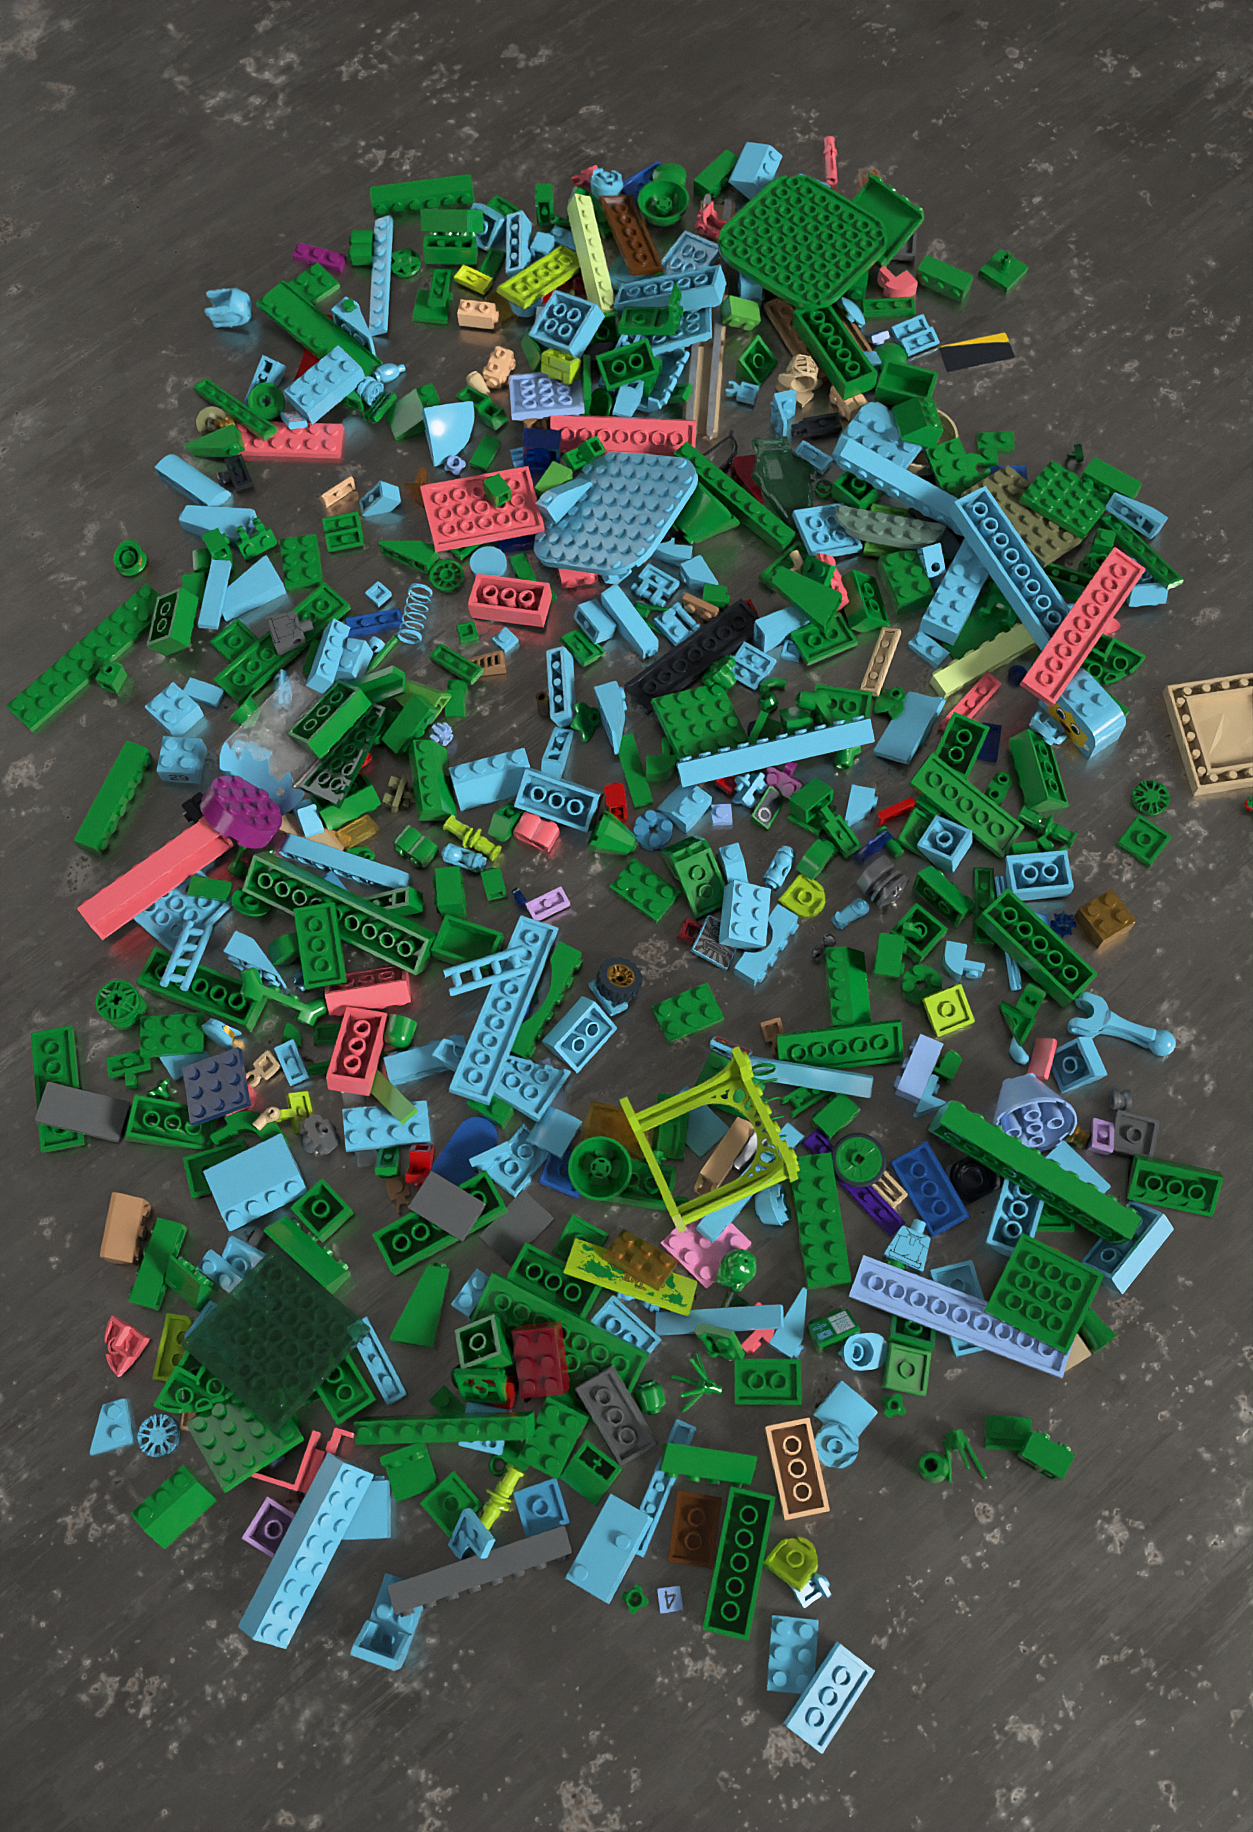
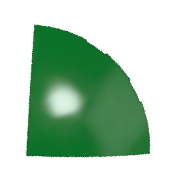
M1102 633L1079 668L1086 670L1099 685H1107L1133 673L1146 656L1115 637L1110 638Z
M190 1344L153 1406L178 1414L183 1412H202L213 1408L214 1405L232 1396L243 1384L246 1376L203 1349Z

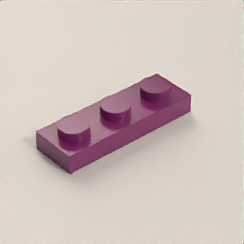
M299 242L292 254L294 261L315 265L318 262L323 268L337 272L342 271L347 261L346 254Z

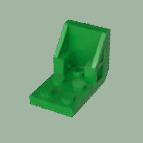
M694 834L659 850L675 879L680 881L695 918L722 907L725 883L706 839Z

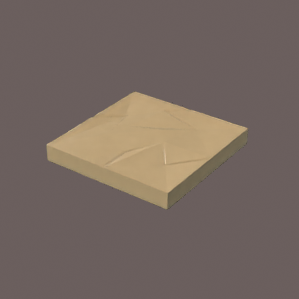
M1253 672L1167 685L1162 693L1193 796L1253 787Z

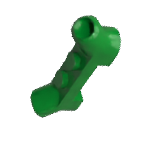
M817 688L813 692L805 690L798 692L795 699L797 708L811 711L817 725L826 724V727L834 725L833 722L836 720L827 708V705L832 701L823 689ZM861 746L836 751L834 762L836 767L840 769L852 767L854 757L861 753Z
M255 967L243 970L239 974L243 983L239 995L254 1002H260L262 997H265L296 1011L293 1019L303 1024L314 1027L317 1018L328 1013L327 1003L324 998L319 997L302 1003L299 1002L300 998L288 993L286 996L280 993L281 989L270 985L269 988L264 986L258 969Z

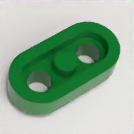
M1005 771L997 772L984 794L1000 806L1013 783L1012 776ZM1000 778L1005 779L1006 782L1000 781ZM991 794H996L997 797L994 798L991 796Z

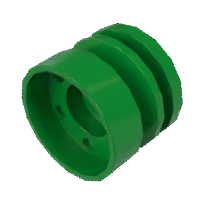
M113 980L106 983L96 996L95 1006L98 1013L114 1029L129 1031L137 1028L140 1025V1017L147 1015L148 1005L145 998L127 981Z

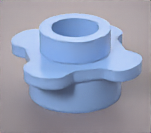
M451 456L448 458L447 464L444 465V469L453 472L454 475H459L460 470L466 466V463L458 456Z

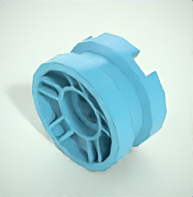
M367 376L364 378L365 381L359 384L357 395L362 401L372 406L382 394L384 386L371 376Z

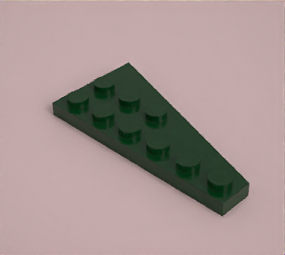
M373 702L366 713L358 718L354 725L299 785L300 789L340 809L389 713L387 709Z

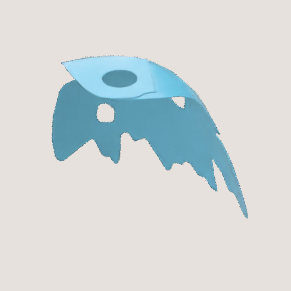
M224 743L222 746L219 760L220 769L231 772L225 776H240L258 789L267 791L269 798L280 807L281 815L291 811L303 798L304 791L291 788L293 779L290 772H287L280 781H277L276 776L270 775L268 759L255 761L252 754L244 747L241 760L239 761L236 757L235 749L230 750L228 743ZM278 788H282L284 790V794L282 796L278 795Z

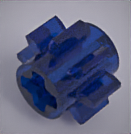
M1065 911L1060 914L1055 913V920L1050 921V926L1054 927L1053 931L1060 934L1062 938L1064 935H1072V928H1076L1073 914L1068 915Z

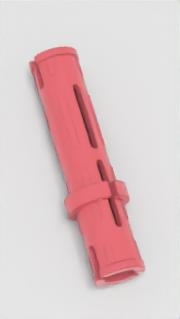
M832 136L824 138L825 150L823 152V157L826 161L827 184L834 185L838 181L835 158L837 151L834 145L835 139Z

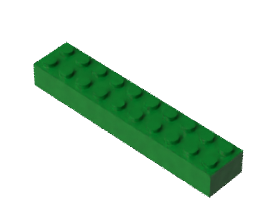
M267 851L254 854L242 891L293 916V909L335 902L340 939L414 975L426 970L437 933Z
M951 1100L939 1108L928 1131L1111 1244L1118 1245L1132 1239L1142 1219L1141 1216L1136 1214V1210L1129 1206L1121 1205L1112 1195L1103 1194L1098 1191L1096 1185L1089 1182L1085 1183L1079 1179V1175L1064 1170L1057 1161L1046 1159L1039 1150L1027 1147L1022 1144V1140L1018 1137L1009 1136L1004 1133L1000 1126L996 1124L991 1125L986 1122L982 1115L965 1109L966 1106L961 1102Z

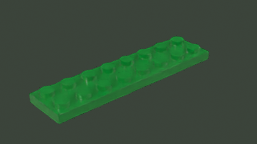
M324 582L291 611L296 612L299 621L311 619L314 629L303 632L306 639L305 644L279 656L269 630L213 678L214 682L238 705H241L255 687L256 689L253 694L308 647L313 639H317L333 619L338 620L351 609L350 604Z

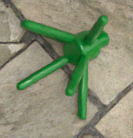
M695 1353L697 1363L693 1358H689V1362L701 1376L699 1381L673 1374L670 1375L671 1379L697 1386V1389L680 1394L681 1398L695 1395L682 1407V1412H685L702 1394L709 1395L712 1392L720 1394L722 1392V1386L717 1385L713 1379L707 1378L699 1353Z

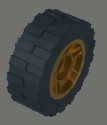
M620 957L611 958L600 966L595 984H597L596 988L599 990V994L604 996L606 1000L621 1004L623 1002H630V1000L638 995L643 976L640 972L641 970L630 960Z

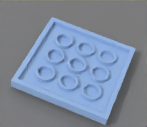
M542 372L509 375L512 420L522 421L530 418L541 419L543 417H551V415H579L585 413L581 378L570 385H566L559 379L548 378V375Z

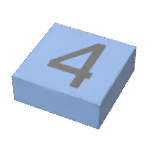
M680 1586L657 1589L660 1613L683 1610Z

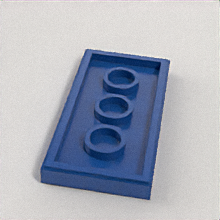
M928 1141L890 1161L921 1219L926 1223L932 1238L970 1217Z

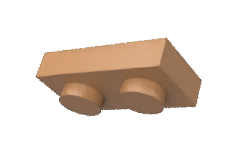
M689 593L684 594L682 605L688 613H694L705 621H711L719 615L718 607Z

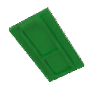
M658 1093L657 1104L676 1096V1094ZM690 1111L654 1127L652 1151H662L663 1157L666 1159L684 1160Z

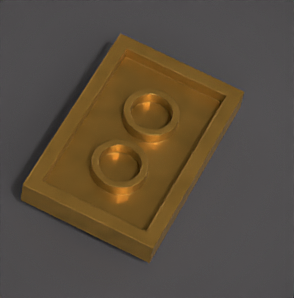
M624 1228L602 1257L603 1260L657 1291L660 1290L679 1262L678 1259Z

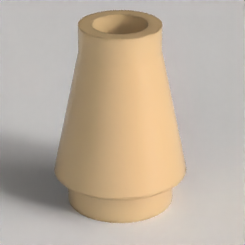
M477 371L471 372L466 377L467 385L489 396L490 391L481 373Z

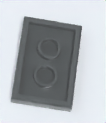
M431 1171L408 1208L463 1242L486 1204Z
M524 1189L507 1206L509 1212L494 1220L479 1236L509 1266L516 1261L525 1242L531 1245L555 1220Z

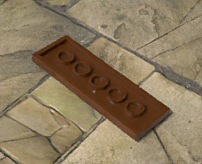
M600 196V206L629 274L653 275L660 272L663 273L664 267L633 196Z

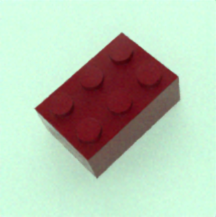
M561 1321L518 1325L512 1331V1339L521 1398L564 1395L570 1388Z

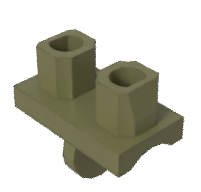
M403 774L402 778L395 776L390 778L388 788L397 790V793L393 795L385 792L382 804L392 808V813L397 814L401 800H404L402 805L408 807L409 802H415L414 789L408 787V790L405 791L409 777Z

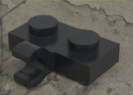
M242 454L224 459L228 471L216 474L220 486H225L232 480L236 492L253 487V482Z

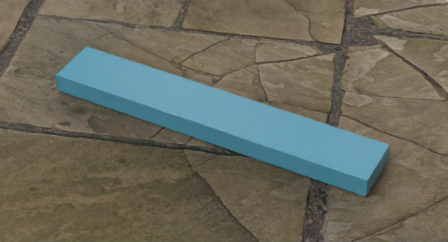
M750 1056L749 1058L751 1067L761 1063H772L776 1066V1070L771 1074L754 1076L758 1079L768 1080L777 1078V1081L772 1082L871 1098L874 1076L756 1056ZM761 1067L754 1069L753 1072L768 1071L773 1067Z
M779 1304L690 1310L688 1317L673 1311L656 1312L655 1334H694V1329L698 1324H707L733 1331L782 1329L783 1306Z
M676 1419L666 1443L689 1446L696 1427ZM660 1458L638 1509L654 1519L636 1552L641 1557L645 1555L676 1479L664 1477V1472L659 1471Z

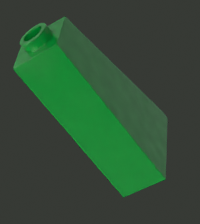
M780 566L778 571H775L771 577L773 590L821 632L825 633L843 601L842 593Z
M434 1263V1266L427 1265L391 1333L390 1340L392 1342L436 1349L451 1276L450 1269L446 1268L447 1265L442 1263Z

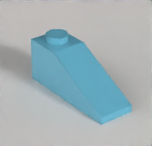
M262 355L243 404L249 407V393L260 383L268 382L278 387L287 366ZM266 396V399H262V403L266 404L269 396Z
M577 478L547 490L535 504L546 520L557 524L593 484L585 479Z
M1113 493L1106 505L1108 512L1149 539H1152L1160 532L1168 519L1167 516L1153 507L1118 493Z
M554 728L542 758V772L559 778L562 777L574 730Z
M804 1287L783 1319V1328L777 1329L768 1344L770 1348L787 1359H791L793 1356L797 1358L804 1347L800 1344L803 1340L807 1289Z

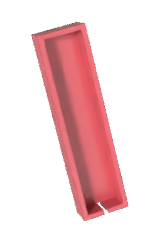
M203 816L195 825L186 828L175 839L169 840L164 847L152 852L143 862L135 864L129 872L120 875L112 884L100 889L98 894L91 899L82 902L81 906L77 909L90 927L103 940L229 850L234 844L229 836L227 838L222 836Z

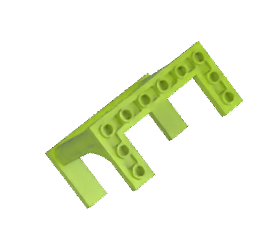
M739 1046L731 1049V1061L717 1075L696 1087L635 1114L628 1097L619 1100L679 1233L687 1230L685 1225L783 1180L789 1179L790 1182L798 1179L797 1172L800 1169L792 1146H788L786 1140L781 1141L778 1135L781 1133L779 1125L776 1121L772 1122L769 1116L772 1114L768 1103H763L760 1098L763 1095L758 1083L754 1085L751 1079L754 1077L750 1059L746 1051L741 1052ZM741 1089L745 1092L744 1099L736 1103L733 1101V1095L737 1090ZM729 1091L728 1098L723 1099L721 1095H726V1092ZM748 1101L750 1108L752 1107L751 1110H746L744 1107ZM707 1104H724L739 1110L752 1123L757 1136V1150L751 1166L741 1177L733 1182L677 1207L644 1131ZM756 1122H761V1126L757 1127L755 1125ZM767 1139L768 1145L773 1147H764L762 1141ZM764 1152L773 1153L776 1160L772 1163L764 1162L761 1159V1154ZM759 1164L763 1168H767L765 1170H762L761 1168L758 1172H756V1166Z

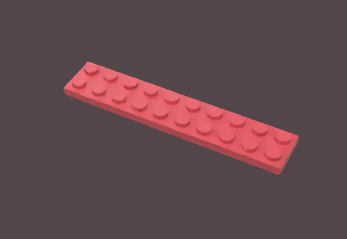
M1114 547L1019 685L1052 707L1146 569Z

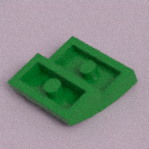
M358 511L322 518L329 553L365 545Z

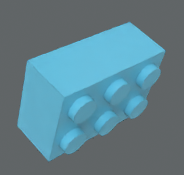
M733 880L724 886L719 944L756 952L766 946L771 889Z

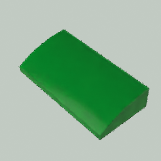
M1135 1154L1128 1183L1127 1199L1213 1217L1224 1177L1219 1171Z
M631 1159L632 1175L627 1187L618 1196L604 1200L606 1202L669 1212L646 1161ZM663 1164L658 1165L673 1196L677 1167Z

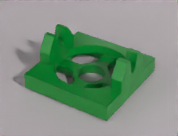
M455 1368L454 1377L463 1402L506 1403L507 1394L505 1388L507 1375L505 1374V1369ZM469 1379H474L472 1384H468ZM482 1379H490L495 1385L487 1384ZM475 1386H482L486 1390H478Z

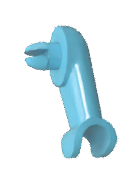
M855 899L840 913L837 911L832 916L831 921L837 929L842 930L849 922L864 916L869 910V904L864 899Z

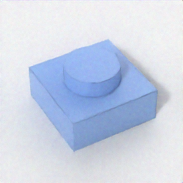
M882 329L865 335L866 341L873 343V345L882 344L884 339L889 338V333L887 330Z
M731 804L711 805L712 826L732 825Z

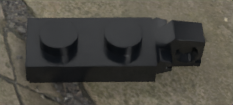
M835 412L803 418L798 424L791 425L790 432L792 437H811L840 432L843 427L839 414Z

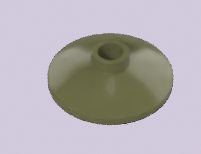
M206 407L201 410L196 418V427L199 434L203 437L216 431L210 428V424L214 425L215 419H224V417L228 416L226 412L218 407Z

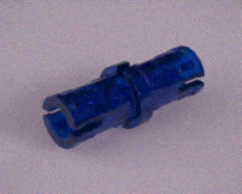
M885 828L873 840H868L869 843L855 853V855L864 863L875 852H880V848L894 837Z

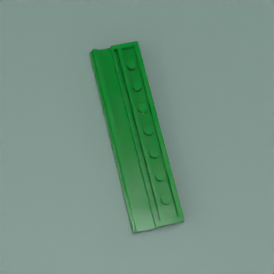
M281 280L277 286L256 302V307L320 360L335 347L340 346L362 367L365 377H372L373 372H376V369L383 365L379 358L284 280Z

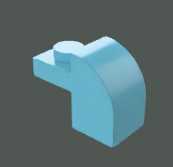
M946 941L942 956V966L945 973L956 981L960 980L962 974L972 979L981 978L985 964L965 960L967 944Z

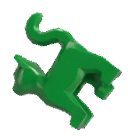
M990 580L988 583L990 594L986 598L985 608L981 607L978 613V619L986 623L993 613H996L1002 617L997 619L995 627L1003 630L1009 625V628H1013L1018 615L995 581Z

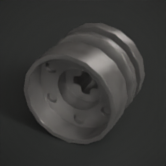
M885 855L875 860L862 873L855 885L865 895L875 891L871 901H878L876 906L880 909L894 902L902 894L910 881L906 875L902 876L903 872L901 870L891 874L895 865Z

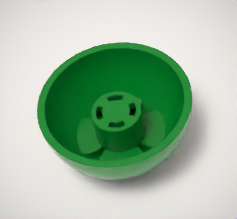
M670 179L651 181L641 189L638 195V206L643 217L651 224L660 227L671 226L680 221L689 205V195L685 187Z
M604 1136L591 1137L582 1141L573 1150L568 1163L569 1178L574 1188L584 1197L596 1201L609 1200L618 1196L627 1187L632 1175L631 1158L624 1146L618 1141Z

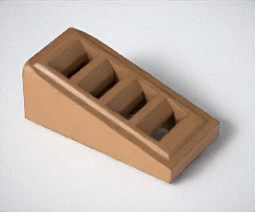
M496 651L468 659L480 666V663H484V673L481 676L506 673L503 651Z

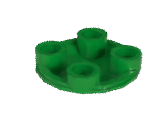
M663 163L654 170L653 180L670 179L683 186L686 184V171L677 163Z
M893 342L879 344L873 350L876 351L881 360V365L878 367L880 370L883 369L886 358L902 363L907 361V353L904 348Z

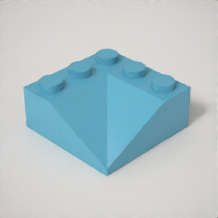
M554 290L528 336L550 349L553 348L580 359L605 316L597 304Z

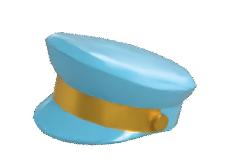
M210 1018L207 1023L202 1025L203 1033L225 1051L232 1049V1039L235 1036L242 1035L240 1031L226 1026L213 1018Z

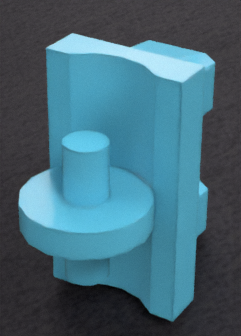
M761 772L758 775L745 773L743 777L737 775L734 781L737 784L735 790L738 792L732 801L735 804H743L747 808H753L757 803V799L752 795L753 792L762 794L768 787L763 781L765 776Z

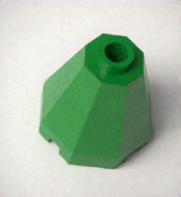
M604 810L598 818L601 822L596 823L592 830L586 849L593 852L627 855L629 852L633 853L637 845V841H635L636 836L611 812Z

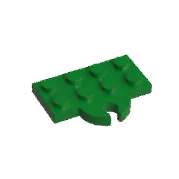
M959 437L936 445L934 449L928 448L924 451L938 488L957 499H961L960 497L964 491L990 476V468L986 469L983 473L976 471V465H984L987 460L979 454H965Z

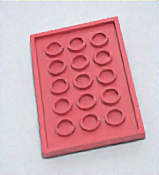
M528 466L420 486L435 552L545 532L541 512L535 504L537 497ZM499 473L511 488V500L495 508L484 493L483 481L489 476Z

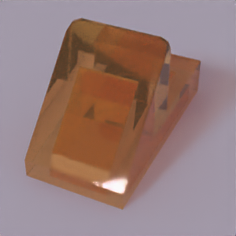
M419 467L418 474H415V483H404V488L410 498L422 508H425L420 486L428 485V474L426 467Z

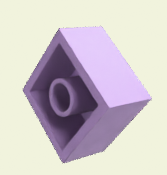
M267 1497L242 1539L273 1558L296 1512L276 1499Z

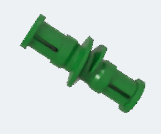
M1026 805L1023 806L1016 819L1018 822L1020 820L1030 825L1031 828L1039 830L1037 835L1043 832L1045 837L1049 835L1051 838L1065 843L1068 848L1071 847L1078 832L1075 831L1074 833L1064 828L1063 825L1054 823L1052 814L1045 818L1043 815L1027 809Z

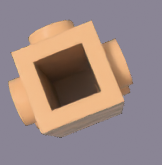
M461 299L457 312L458 322L461 326L494 329L495 322H498L499 312L496 311L495 303Z
M496 346L494 352H491L489 362L482 370V377H484L488 387L501 390L503 385L508 382L509 373L514 369L516 363L513 351Z

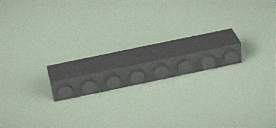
M563 1525L493 1549L489 1552L487 1558L480 1559L476 1555L387 1586L394 1614L400 1613L402 1618L414 1614V1608L423 1606V1610L437 1606V1600L445 1598V1601L448 1602L457 1599L460 1592L467 1590L468 1594L480 1591V1585L489 1583L491 1587L503 1583V1577L511 1575L512 1579L526 1575L524 1571L533 1567L534 1571L541 1570L547 1567L546 1562L555 1560L556 1564L569 1560L568 1555L572 1554V1549L565 1526Z

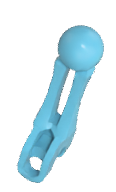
M1081 992L1076 997V1006L1085 1011L1089 1018L1075 1017L1071 1019L1067 1026L1071 1034L1078 1037L1091 1038L1099 1034L1120 1037L1137 1043L1144 1048H1149L1152 1053L1158 1056H1167L1175 1049L1176 1041L1169 1031L1144 1027L1119 1017L1109 1010L1105 1000L1098 995Z

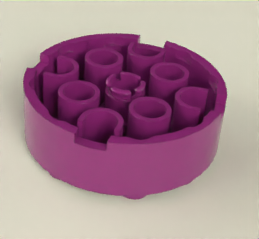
M219 776L215 778L201 798L200 809L207 822L225 838L230 836L238 840L237 844L254 849L267 846L282 825L280 807L269 798L268 792L258 789L240 776Z

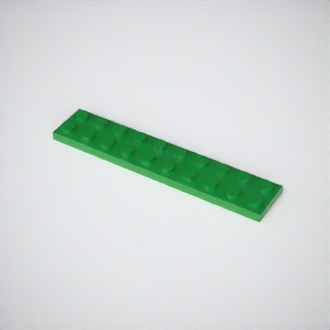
M147 583L143 585L5 707L31 732L35 731L98 675L105 660L113 662L151 628L157 597L161 595Z

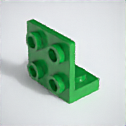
M416 1443L379 1457L381 1465L386 1468L396 1502L435 1489L438 1486L426 1443Z

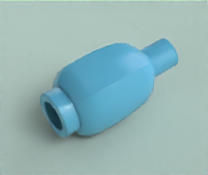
M392 363L379 366L376 372H373V377L376 381L384 384L395 380L399 373L406 369L404 364L398 366Z

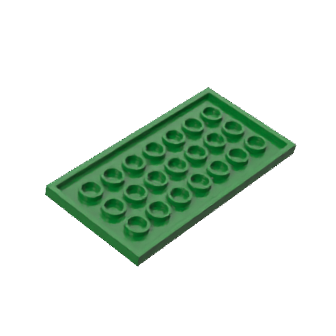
M495 1271L491 1274L469 1322L470 1324L495 1314L505 1323L513 1364L501 1369H505V1372L514 1374V1378H518L512 1331L518 1325L561 1321L570 1388L564 1395L555 1396L586 1412L588 1411L574 1389L575 1386L613 1365L631 1395L650 1355L649 1352ZM590 1416L588 1422L595 1425L593 1419Z

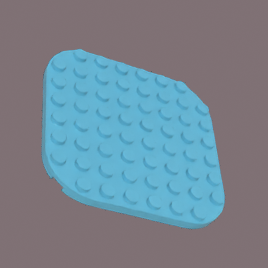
M608 452L590 464L583 466L576 479H585L593 485L557 524L546 520L544 524L545 532H540L535 536L534 552L545 566L615 576L627 573V569L633 568L635 565L639 567L654 553L694 492L698 482L696 469L689 460L682 457Z

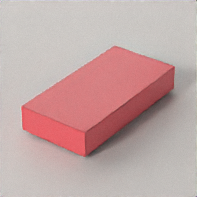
M1036 1038L1027 1074L1033 1073L1038 1079L1048 1080L1058 1043L1057 1040L1052 1038Z

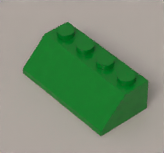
M338 679L287 734L309 754L321 759L341 739V736L354 725L357 719L366 713L372 704L360 688Z
M1029 729L1009 738V749L1015 761L1014 767L1019 775V785L1023 790L1024 802L1027 808L1035 812H1045L1069 807L1052 745L1047 744L1043 740V735Z
M413 740L408 752L418 821L447 820L451 815H454L455 819H457L447 749L433 740Z
M846 946L825 948L824 966L830 1027L871 1023L864 952Z
M285 1215L263 1230L330 1293L334 1294L349 1278L350 1274L346 1271L349 1267L341 1259L336 1262L331 1257L333 1252L325 1245L320 1247L316 1243L318 1238L310 1231L307 1233L302 1231L300 1228L303 1225L295 1217L290 1220Z
M662 1443L659 1471L664 1472V1477L677 1478L678 1474L686 1475V1480L699 1482L700 1477L708 1478V1483L722 1485V1481L731 1482L730 1487L744 1489V1484L751 1485L757 1456L674 1443Z

